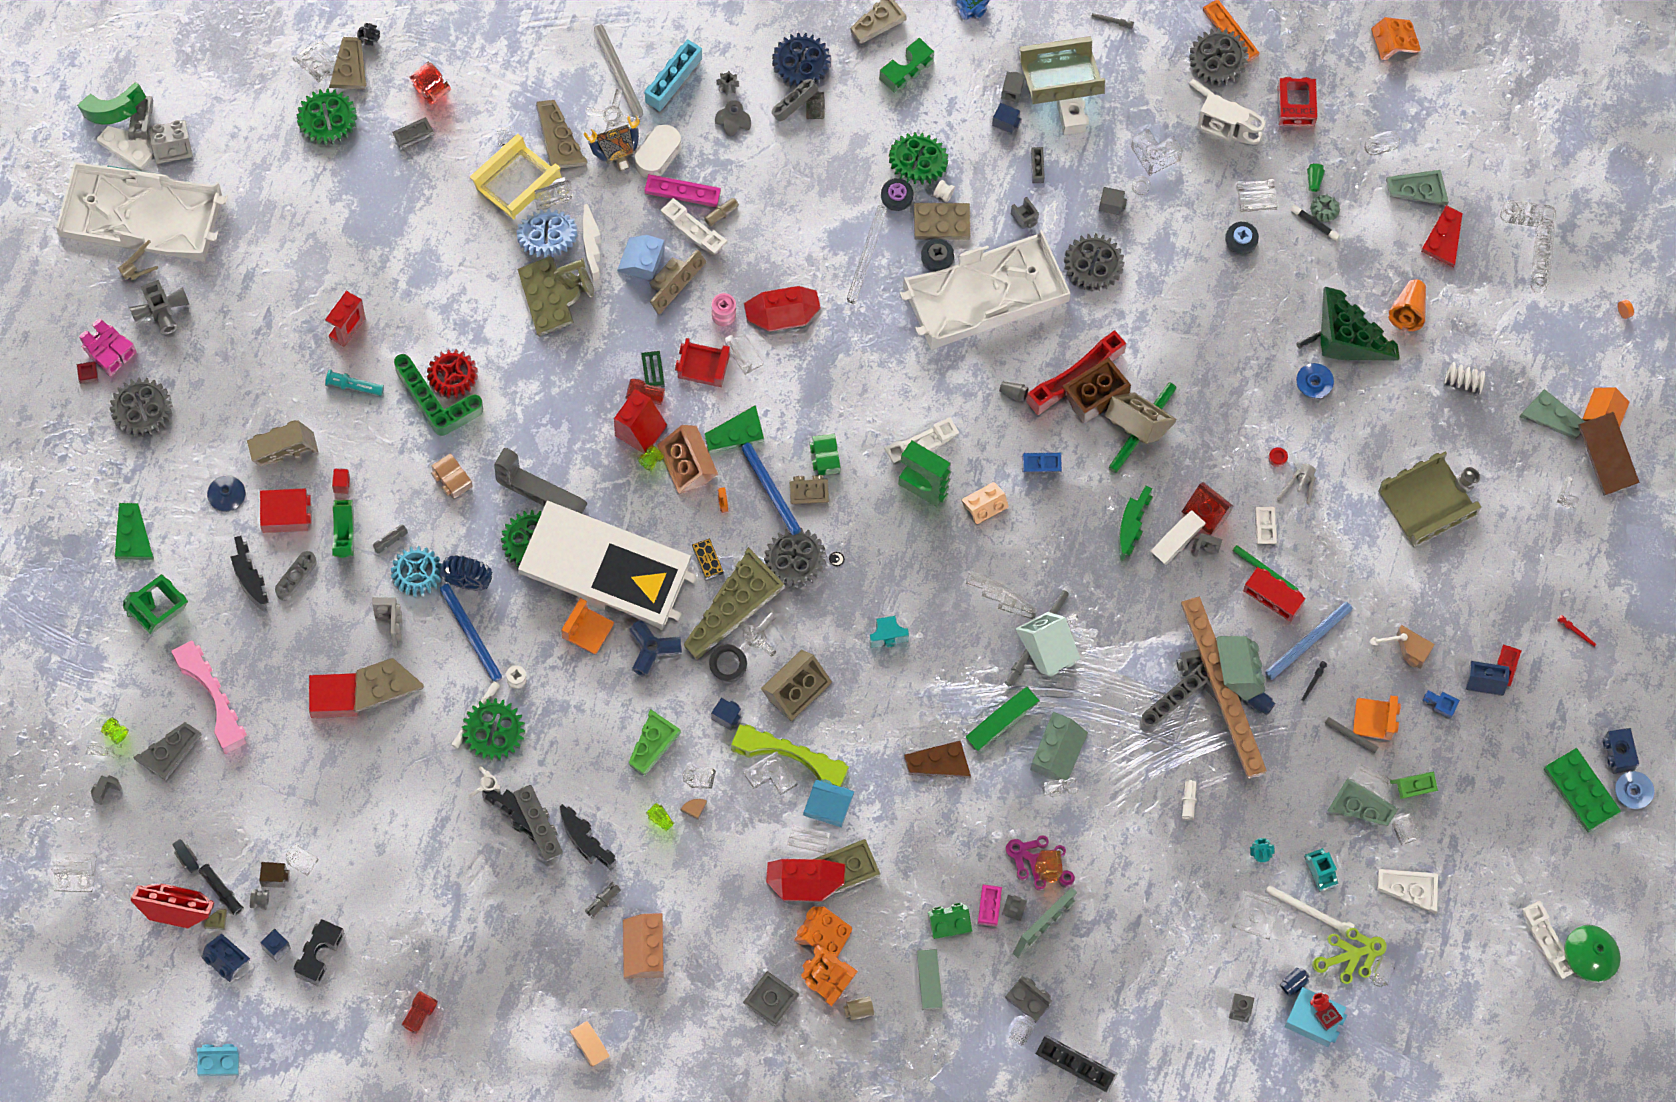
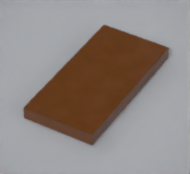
M1614 412L1578 424L1604 496L1640 483Z

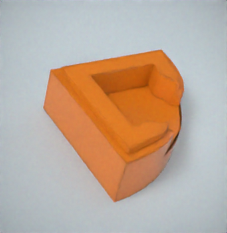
M722 487L718 489L720 511L724 513L728 512L726 489Z

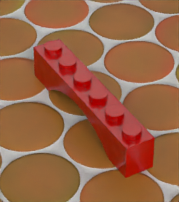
M1115 330L1112 331L1069 369L1048 381L1042 382L1029 391L1026 403L1037 415H1040L1066 396L1063 385L1108 357L1113 362L1125 353L1127 343Z

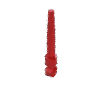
M1563 615L1558 617L1557 621L1564 624L1567 629H1571L1595 647L1597 645L1576 628L1571 621H1567L1566 617Z

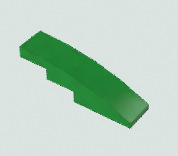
M1026 686L981 722L966 738L980 752L993 739H997L1006 729L1017 723L1040 700Z

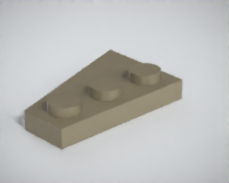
M357 37L342 38L329 88L365 90L366 79L362 43Z

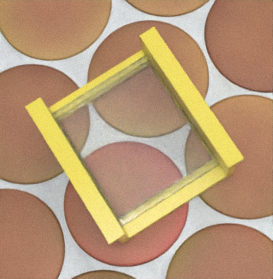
M517 134L470 176V179L473 180L477 191L514 220L517 214L557 178H562L560 173L561 168L556 163L553 166L547 164L528 149L523 137Z

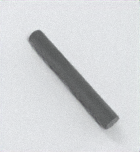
M1327 718L1325 724L1371 752L1376 753L1379 748L1378 746L1355 734L1352 730L1332 718Z

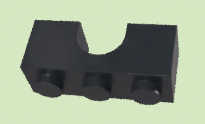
M323 919L313 927L311 933L313 936L310 942L307 941L303 947L304 954L301 959H297L293 968L297 978L317 987L327 970L325 963L316 959L317 953L324 948L336 951L345 934L343 928Z

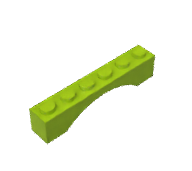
M747 724L745 726L739 725L731 744L732 752L748 758L767 754L792 758L807 767L819 781L826 779L832 785L843 787L849 772V766L844 761H834L823 753L816 754L805 746L800 745L798 747L787 739H777L773 734L765 731L763 733L759 732L753 726Z

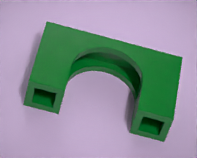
M911 440L901 454V463L906 465V467L899 476L898 485L937 507L940 502H945L949 494L947 491L950 487L948 484L951 480L949 478L952 472L950 471L951 463Z

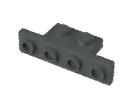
M532 785L514 791V796L544 860L548 861L562 855L563 851L556 838V835H558L554 824L550 825L548 811L546 807L542 808Z

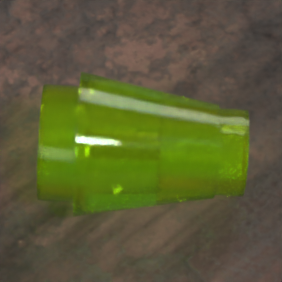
M656 802L646 812L649 816L648 819L666 832L675 824L662 804L659 805Z

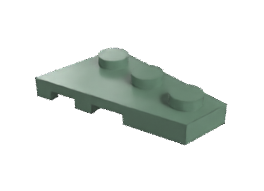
M1441 170L1386 178L1390 197L1448 205L1449 203Z
M1545 389L1520 415L1523 419L1528 418L1540 426L1550 427L1555 432L1572 439H1576L1581 434L1578 424L1585 422Z

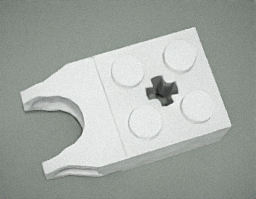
M1209 93L1200 112L1197 129L1230 142L1234 139L1242 143L1259 144L1263 135L1261 132L1266 122L1261 116L1240 106L1238 103L1227 101L1219 95ZM1253 120L1260 121L1261 126L1257 128L1256 126L1251 124V122ZM1248 133H1257L1258 138L1255 140L1250 139Z

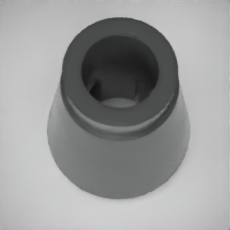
M1004 381L999 389V392L1018 402H1024L1029 391L1025 384Z

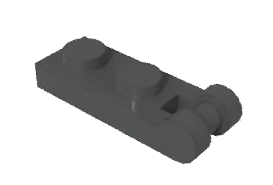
M146 96L135 107L137 112L131 116L128 130L130 141L136 140V138H142V140L149 139V127L153 108L152 96Z

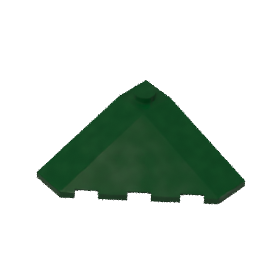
M1324 287L1321 324L1322 356L1337 360L1398 361L1400 359L1398 344L1394 340L1388 341L1382 335L1384 330L1375 322L1369 323L1364 318L1366 313L1358 305H1350L1345 300L1347 295L1342 290Z

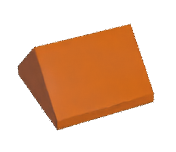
M1616 387L1594 388L1582 419L1586 422L1614 412L1620 427L1630 401Z

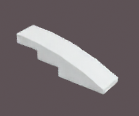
M585 204L583 213L584 249L587 265L594 282L600 280V271L596 263L601 261L600 251L597 247V244L601 243V235L588 204Z

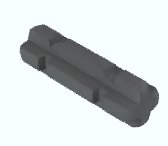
M401 524L396 527V530H392L382 537L381 541H376L373 544L375 551L381 553L385 550V547L388 548L398 541L400 536H405L408 533L406 527Z

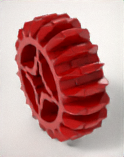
M448 349L447 354L441 351L440 357L434 356V361L429 363L430 367L427 368V380L430 381L429 386L434 387V392H439L441 397L447 394L448 399H450L451 395H454L457 399L458 394L464 397L465 391L471 392V387L476 385L475 380L478 379L476 374L478 368L475 367V361H471L470 355L465 356L464 351L458 354L457 349L454 350V353H451ZM461 365L468 371L467 376L460 371ZM438 372L444 376V383L438 379Z

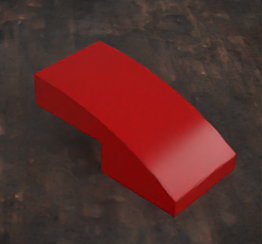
M1503 644L1496 665L1509 667V682L1507 686L1511 687L1522 650Z

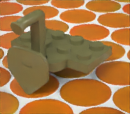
M549 256L517 269L539 337L574 323L569 306L578 300L581 293L586 292L590 298L594 296V286L585 269L583 258L557 269L554 258ZM578 269L579 275L576 276L571 272Z

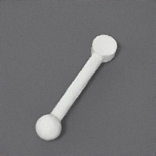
M1403 633L1400 636L1382 639L1373 637L1370 643L1376 646L1381 642L1406 641L1408 636Z

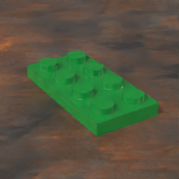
M1577 748L1544 767L1545 772L1587 832L1594 830L1621 813L1620 808Z

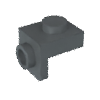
M101 775L98 783H95L91 789L93 801L102 805L109 788L120 791L122 787L120 782H118L119 780L110 775L108 777Z

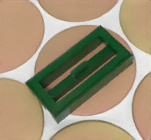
M660 350L641 353L646 390L650 389V387L654 389L658 386H661V388L665 387ZM648 356H649V360H650V367H651V374H652V381H653V382H650V383H649L647 363H646V357H648ZM653 356H657L660 377L658 382L656 381Z

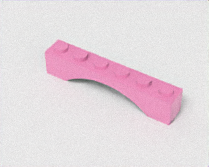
M190 641L172 650L173 657L182 674L200 682L213 697L217 710L214 732L224 753L227 754L245 745L244 737L247 734L243 726L238 727L236 723L238 717L233 709L229 710L227 705L230 702L225 693H220L219 688H221V685L216 677L212 678L210 674L212 668L208 661H203L201 656L204 654L200 646H195L194 642Z

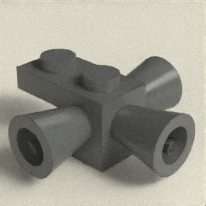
M159 280L141 286L148 304L129 307L135 324L153 315L154 320H158L161 334L166 335L176 331L178 325L171 317V308L189 305L183 287L166 297Z

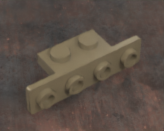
M695 250L685 262L672 257L649 283L653 289L658 290V293L650 300L656 313L661 314L706 264V260L699 250Z

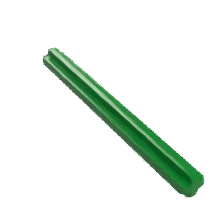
M1171 382L1167 383L1153 404L1163 409L1175 392L1176 386ZM1131 434L1111 462L1110 470L1115 473L1119 471L1139 443L1138 437Z

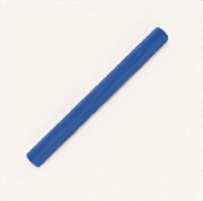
M746 443L742 446V451L792 535L800 533V526L750 443Z
M448 583L442 585L440 591L490 678L493 682L501 680L502 675L450 585Z

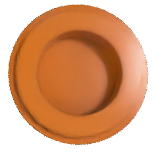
M1625 299L1618 303V311L1622 318L1628 319L1634 315V308L1629 300Z

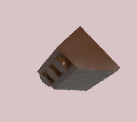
M1108 357L1063 385V389L1073 411L1085 424L1108 409L1112 396L1129 394L1131 384Z

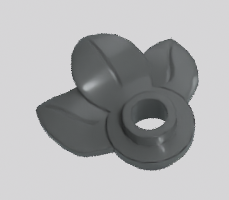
M733 100L728 102L724 109L717 112L715 124H724L725 132L731 137L738 131L739 127L750 130L751 118L748 113L743 111L742 104L739 101ZM735 106L738 110L732 112L731 107Z

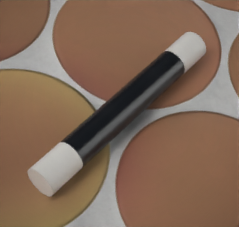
M1295 204L1291 208L1293 213L1333 240L1337 241L1340 237L1338 233Z

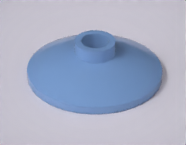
M1631 771L1619 777L1615 785V793L1618 800L1624 806L1631 809H1641L1652 801L1654 786L1645 774ZM1630 790L1636 791V795H1632Z

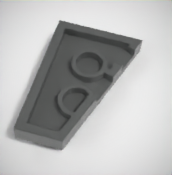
M184 722L166 734L162 740L156 744L153 743L147 750L133 758L166 781L202 734Z

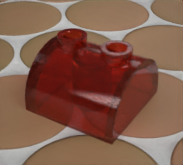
M1202 482L1198 485L1181 512L1187 515L1192 510L1206 523L1202 529L1209 535H1212L1227 519L1234 505L1205 482Z

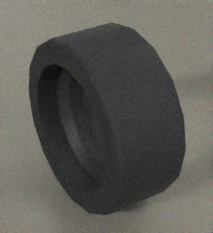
M720 645L710 655V670L715 677L722 681H736L746 671L747 658L743 651L734 645ZM724 652H733L739 658V667L733 674H723L717 667V660Z

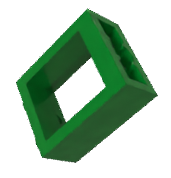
M161 574L129 597L124 608L151 635L181 613L186 607L188 600L183 593L173 586L169 579ZM156 587L175 605L158 618L140 600Z

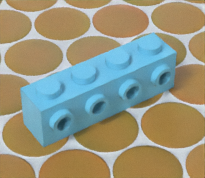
M687 39L678 48L676 54L668 60L664 69L657 74L652 84L645 89V103L660 112L702 60V48Z

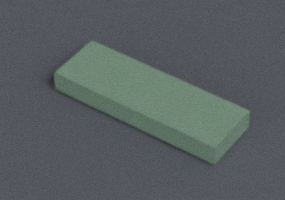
M937 949L918 950L917 960L922 1010L942 1009Z

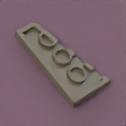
M556 101L537 102L536 108L550 166H553L555 163L560 168L586 166L588 161L582 155L581 148L574 140L573 133L565 123V118Z

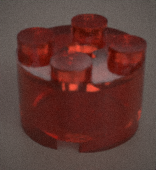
M429 61L409 76L415 90L418 93L422 92L425 101L430 106L451 91L448 82L443 83V75Z

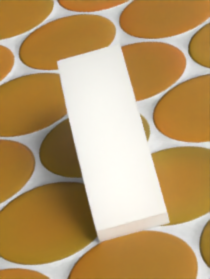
M1191 510L1158 542L1151 552L1164 564L1168 565L1206 523Z

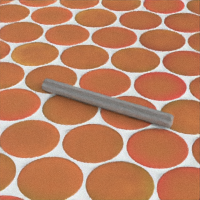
M602 24L595 26L594 32L634 117L635 115L638 117L643 116V109Z

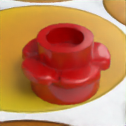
M1317 993L1311 999L1310 1004L1316 1011H1323L1330 1005L1329 996Z

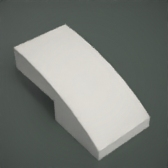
M1256 507L1257 544H1277L1275 507Z

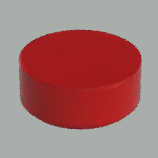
M1281 447L1273 448L1268 457L1270 464L1275 467L1284 466L1288 459L1287 451Z

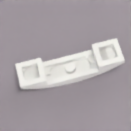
M674 198L661 209V213L676 229L705 251L715 255L727 244L726 239L714 230L711 232L687 213V209Z
M947 418L934 424L932 429L904 442L901 440L885 447L884 450L893 465L901 463V454L911 440L932 451L956 437L959 431L951 418Z
M1539 900L1523 908L1524 917L1538 947L1558 977L1562 980L1573 974L1574 972L1567 963L1564 947L1548 921L1550 917L1541 901Z

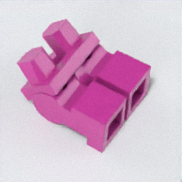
M98 319L92 325L97 331L93 336L89 331H85L79 336L83 343L81 347L111 377L122 367L121 361L125 364L137 352L132 342L123 335H120L113 326Z

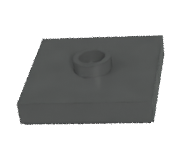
M766 971L743 1001V1004L776 1027L799 997V993Z

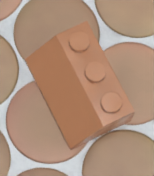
M681 425L657 445L678 494L703 486L718 475L697 426Z
M662 913L640 914L623 920L624 979L664 978Z

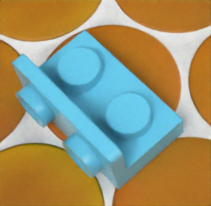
M206 1044L202 1045L201 1048H197L198 1076L239 1075L238 1047H234L233 1044H224L222 1047Z

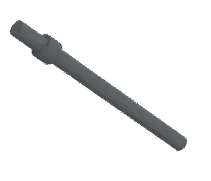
M1062 590L1049 613H1058L1069 595L1067 591ZM1025 649L1018 662H1015L1012 666V672L1005 681V684L1008 686H1012L1018 675H1021L1024 671V665L1030 657L1027 649Z

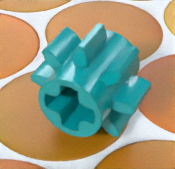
M1266 838L1256 839L1250 847V856H1254L1257 862H1267L1273 857L1272 854H1275L1274 845L1270 844V841Z

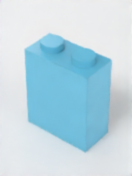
M1302 987L1284 1027L1329 1047L1330 1043H1335L1340 1032L1336 1030L1339 1024L1343 1026L1347 1014H1344L1347 1007L1329 999V1003L1333 1004L1343 1020L1326 1031L1314 1016L1318 1011L1310 1004L1311 999L1317 993Z

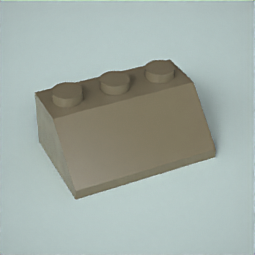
M1135 392L1112 396L1105 415L1113 424L1123 427L1127 433L1135 435L1139 438V441L1146 444L1159 441L1177 420Z
M801 649L761 687V690L790 721H793L832 681L816 657Z

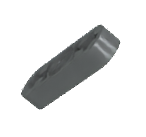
M812 79L803 81L774 106L771 112L777 121L787 119L818 91V86Z
M302 552L277 583L275 592L279 599H290L315 568L317 561L312 552ZM310 558V559H311V563H308V562H307V563L304 565V560H303V559H307V560H308V559ZM295 571L301 573V577L298 580H293L290 577ZM287 587L288 593L283 592V593L281 594V590H280V589H281V588H282V589H285V588Z

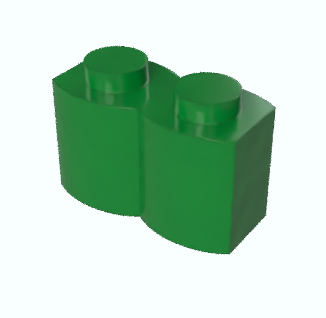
M835 433L812 436V442L809 443L810 453L815 455V459L812 460L813 471H817L818 475L841 473Z

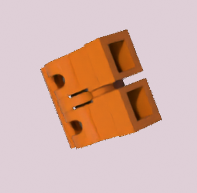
M818 945L813 950L815 957L812 960H806L802 965L804 972L801 974V977L810 989L826 999L825 1002L832 1007L858 971L846 962H841L837 958L836 953L830 952L825 947Z

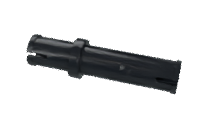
M209 864L203 865L198 870L219 896L220 902L228 907L233 916L239 915L244 910V907L234 897V892L225 886Z

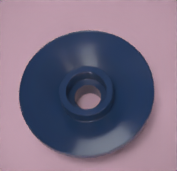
M233 476L216 478L207 490V498L211 506L222 512L237 509L242 505L246 496L243 483ZM224 489H229L227 493L222 492Z

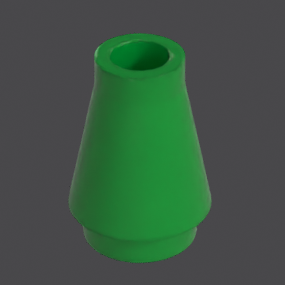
M1313 163L1307 168L1309 191L1311 192L1320 191L1325 173L1324 166L1321 164Z

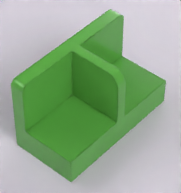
M1434 771L1390 780V784H1397L1400 799L1438 791Z

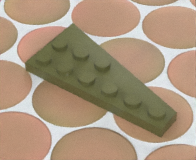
M749 547L746 549L742 560L736 564V569L732 575L727 578L713 599L710 608L703 614L699 625L695 626L683 644L696 660L786 588L784 583Z

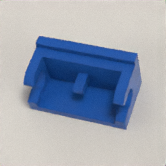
M1061 452L1023 453L1022 472H1062Z

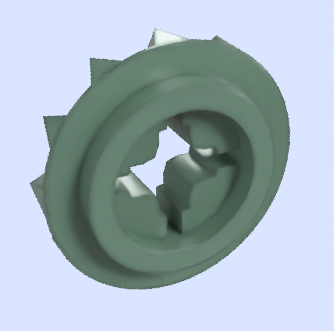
M1326 194L1314 198L1310 210L1317 220L1330 222L1337 218L1340 207L1335 197ZM1329 204V208L1321 212L1322 205Z

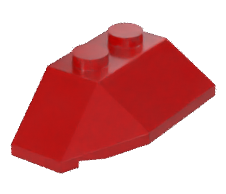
M802 286L761 292L744 303L747 322L753 323L769 332L806 326L821 309L817 290Z
M779 859L767 863L766 882L783 901L823 902L845 884L846 864L822 859Z
M162 883L146 886L137 885L131 896V902L148 920L187 929L207 919L214 906V902L209 900L200 891Z

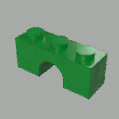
M920 37L906 48L905 57L910 61L909 64L900 65L892 59L880 69L879 79L894 93L898 89H903L910 79H915L922 69L930 67L934 62V51Z

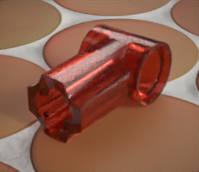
M630 379L625 396L626 399L636 389L651 398L654 404L662 405L665 388L647 385L640 379Z
M419 991L413 999L412 1008L404 1019L402 1026L408 1031L417 1034L427 1016H430L434 1011L438 1000Z

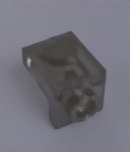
M817 91L806 101V119L825 118L824 92Z

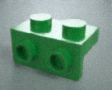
M954 903L948 908L934 907L932 911L927 912L933 939L972 932L969 908L966 904Z

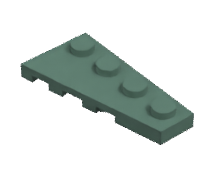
M1072 887L1021 936L1012 954L1019 958L1037 941L1041 934H1044L1050 928V924L1053 921L1059 920L1065 909L1069 910L1075 903L1074 897L1077 892Z

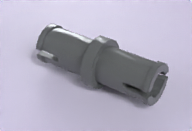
M611 882L601 894H597L594 902L585 909L586 914L594 919L604 907L610 905V901L621 891L619 886Z

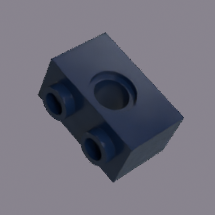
M1631 728L1608 731L1603 738V747L1605 750L1607 749V764L1612 769V773L1635 771L1639 766V760ZM1616 748L1622 749L1624 754H1619Z

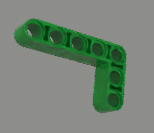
M399 354L395 357L394 365L397 375L437 435H447L482 415L483 402L481 397L476 394L469 395L452 406L443 409L411 358L406 354ZM400 364H407L406 367H399ZM411 378L417 379L415 382L409 381ZM420 393H426L424 397L418 396ZM472 404H478V405H479V406L476 407V408H471V407H470ZM431 407L436 408L433 412L428 411ZM456 413L462 414L460 417H455L454 415ZM440 422L446 423L444 426L437 425Z

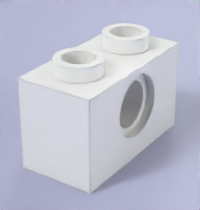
M1084 98L1057 101L1063 134L1070 135L1085 132L1086 125H1089L1088 114L1084 113Z

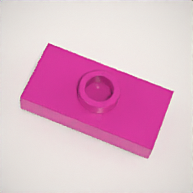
M982 885L977 924L997 927L1002 887Z

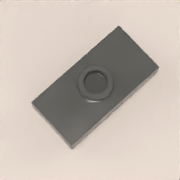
M426 117L392 132L400 149L434 135V131Z

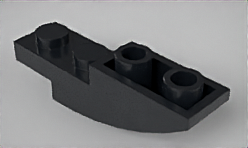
M242 535L234 537L238 555L230 556L237 579L249 599L259 609L267 611L265 604L269 603L267 592H263L261 587L265 586L263 575H259L257 569H253L251 559H247L246 553H249L247 541L243 542Z
M506 789L503 795L495 790L482 791L483 800L488 805H496L506 816L512 815L510 817L512 828L519 833L525 832L529 835V839L536 843L514 793Z
M561 804L560 814L562 822L575 848L590 864L597 859L611 871L616 866L615 855L607 849L605 851L600 847L601 844L596 838H590L592 829L588 821L579 819L576 816L577 813L568 806L566 808Z

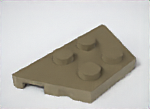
M394 658L358 669L355 679L354 712L356 713L422 690L424 685Z

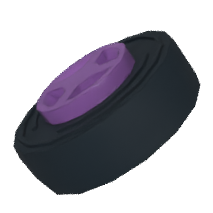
M900 178L888 180L881 189L882 203L892 211L905 210L913 201L914 192L912 186L906 180Z

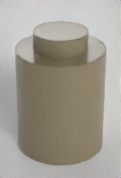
M870 996L846 1001V1006H843L845 1017H849L850 1021L874 1015Z

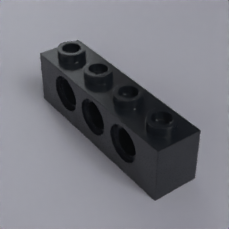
M1049 1035L1044 1036L1035 1053L1106 1093L1110 1091L1118 1075L1117 1072Z

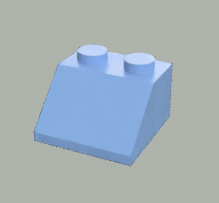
M649 235L630 237L617 271L652 281L664 252V240Z

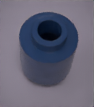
M1265 692L1247 701L1248 705L1266 716L1276 704L1273 702V698Z
M1296 967L1282 979L1280 987L1288 996L1296 995L1302 987L1309 983L1308 978L1310 976L1303 968L1299 969Z

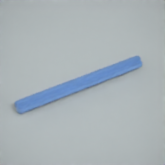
M1344 602L1266 670L1265 675L1270 680H1273L1352 611V606L1348 602Z

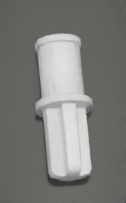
M1193 780L1185 782L1184 797L1182 798V819L1185 820L1194 819L1195 803H1197V782Z

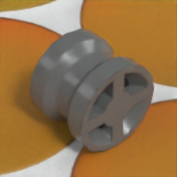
M253 888L250 896V908L260 907L262 910H267L269 890L262 892Z

